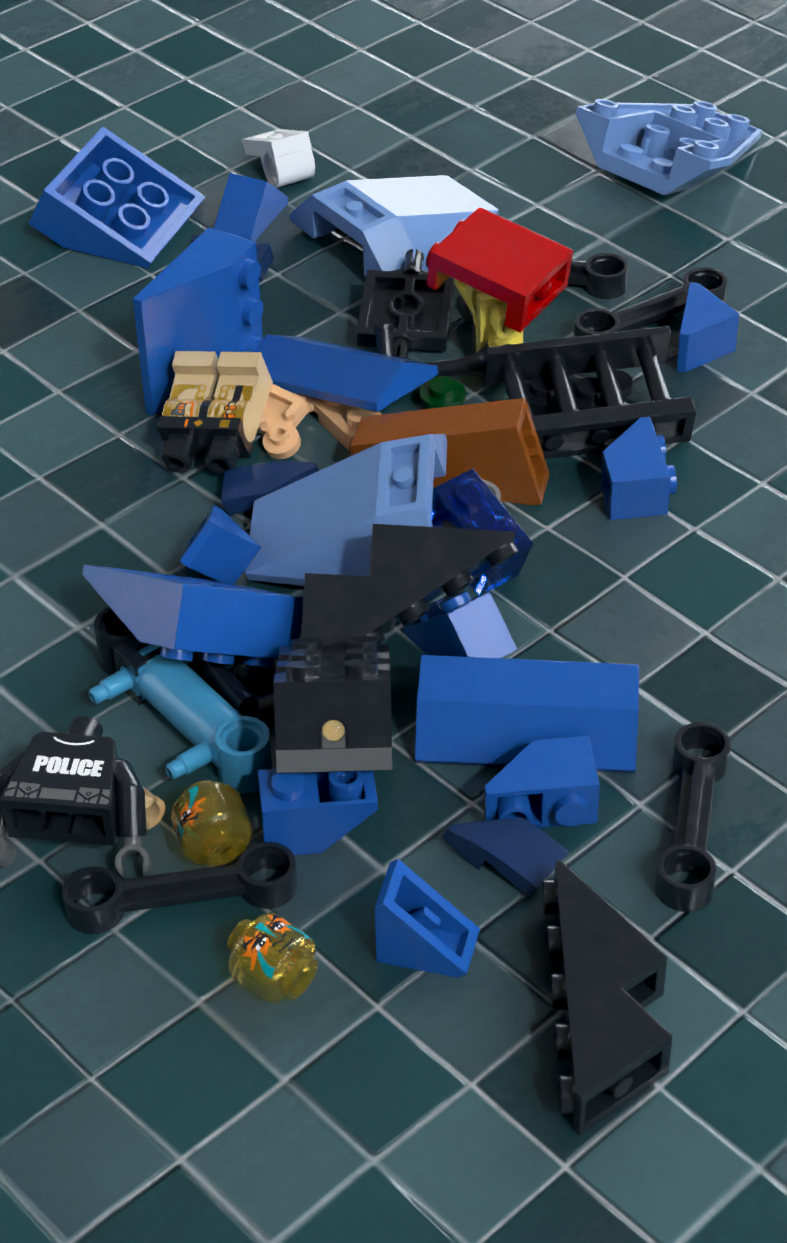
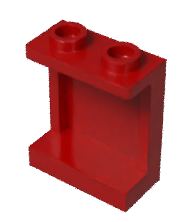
M479 207L466 220H460L444 240L436 242L429 250L426 257V267L428 268L427 286L436 290L449 277H452L507 303L504 325L521 333L568 286L573 250Z

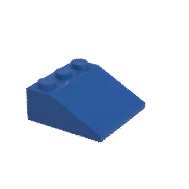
M102 126L43 190L28 224L63 248L148 269L203 203L205 196Z
M208 227L133 298L145 410L147 414L155 416L162 413L164 404L170 397L175 378V372L172 367L175 351L216 352L219 359L220 352H255L264 340L261 318L263 303L260 300L259 290L261 266L257 261L256 241Z
M86 564L83 566L82 575L139 642L161 646V657L192 661L193 653L196 651L203 652L202 660L233 665L235 655L243 656V664L273 668L274 660L279 659L280 647H290L291 640L300 638L303 597L201 578Z

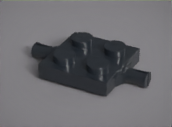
M413 249L406 252L404 269L393 271L367 270L356 332L357 346L377 347L373 326L393 324L394 329L392 333L395 357L408 359L409 349L446 351L455 293L454 278L449 277L436 290L428 287V272L421 270L424 254L417 249L415 260H413Z

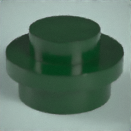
M448 376L435 377L424 383L420 388V401L425 409L463 405L466 400L465 387Z

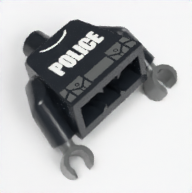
M86 716L76 717L71 721L68 733L42 731L34 735L26 751L20 752L0 769V867H10L16 858L14 843L10 839L5 838L6 832H8L9 837L107 846H116L118 837H124V847L119 850L115 858L116 869L120 875L126 879L125 861L128 857L135 854L143 857V875L149 876L152 872V859L141 846V836L147 835L145 791L131 763L118 758L116 741L110 737L102 736L103 727L97 720Z

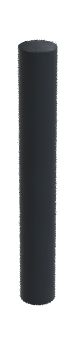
M194 651L192 662L242 715L249 716L253 714L259 705L257 698L224 664L202 660L203 652Z

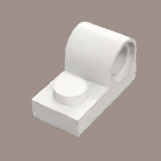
M276 129L242 139L245 154L261 158L265 176L268 182L275 188L314 177L315 162L308 131Z

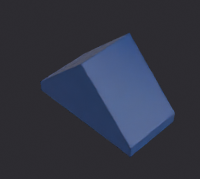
M229 173L214 229L256 241L286 207L288 196L267 181Z
M690 282L679 335L677 371L679 372L690 371L736 351L739 313L699 283Z
M214 505L187 542L180 562L188 568L219 582L235 585L261 549V546L223 510Z
M396 859L390 862L375 905L376 962L456 978L466 975L480 928L402 861Z

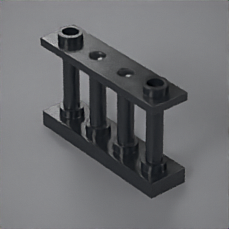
M669 326L486 347L485 385L504 383L509 400L526 398L545 459L603 452L640 417L650 416L656 435H663L665 444L687 442L691 440L696 416V408L692 396L670 398L660 364L666 363L671 336ZM641 367L651 401L625 404L615 370ZM596 372L606 407L579 410L569 375ZM537 375H549L560 413L533 416L523 381L531 380Z

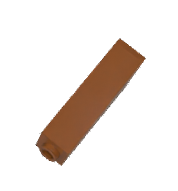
M526 398L363 416L354 437L350 439L349 454L353 456L381 442L427 434H445L448 441L446 476L434 478L433 493L452 495V491L457 484L470 479H482L495 484L499 488L502 502L542 505L550 476Z

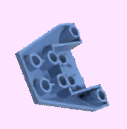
M596 99L595 103L577 106L576 117L598 167L662 195L688 190L732 165L761 138L763 131L749 125L750 120L736 114H721L716 112L717 106L704 101H694V104L615 103L610 100Z
M443 175L344 181L311 195L289 215L290 221L314 239L326 236L331 231L339 228L363 246L364 276H367V270L393 271L404 269L406 252L413 249V260H415L416 249L424 254L421 270L428 272L426 257L429 250L436 242L444 240L460 220H466L479 207L499 215V209L449 176Z
M427 434L381 442L255 500L249 536L261 546V549L245 569L247 579L304 586L305 573L369 577L373 524L433 527L431 522L433 480L437 477L446 476L448 442L446 435Z

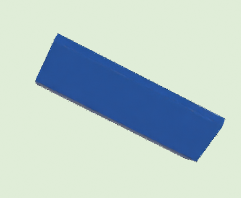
M267 334L255 351L261 352L273 381L272 384L292 393L379 412L438 375L437 365L302 337Z
M421 655L417 694L415 763L505 767L533 740L589 736L597 772L635 773L639 716V664Z

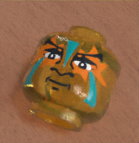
M210 780L194 783L186 788L173 804L171 821L183 855L193 863L205 866L225 865L239 856L251 841L252 826L241 796L229 784Z
M273 912L260 915L253 921L250 919L243 920L236 926L228 939L227 947L231 950L228 961L230 975L264 1001L278 1003L285 998L291 1001L297 999L309 987L318 971L319 963L315 959L316 948L314 940L288 920Z

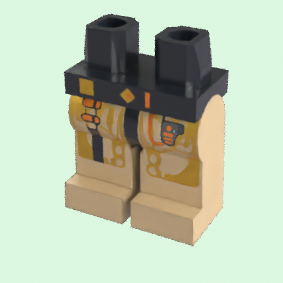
M175 351L172 363L175 378L170 397L164 404L162 416L159 417L156 427L164 442L162 458L169 471L187 472L191 469L194 457H205L204 461L209 470L224 474V471L235 468L239 458H251L253 450L251 442L257 434L273 381L261 352H220L218 359L216 352Z

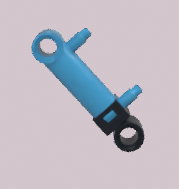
M110 607L98 613L94 620V630L99 663L102 670L110 676L101 680L98 685L89 690L88 695L91 701L99 704L106 699L111 700L125 692L139 706L148 701L194 746L177 755L175 760L166 765L165 771L169 778L176 780L184 774L189 775L212 762L218 768L219 781L229 791L239 794L259 791L258 770L272 769L270 733L266 724L258 718L242 716L183 660L161 657V646L139 642Z

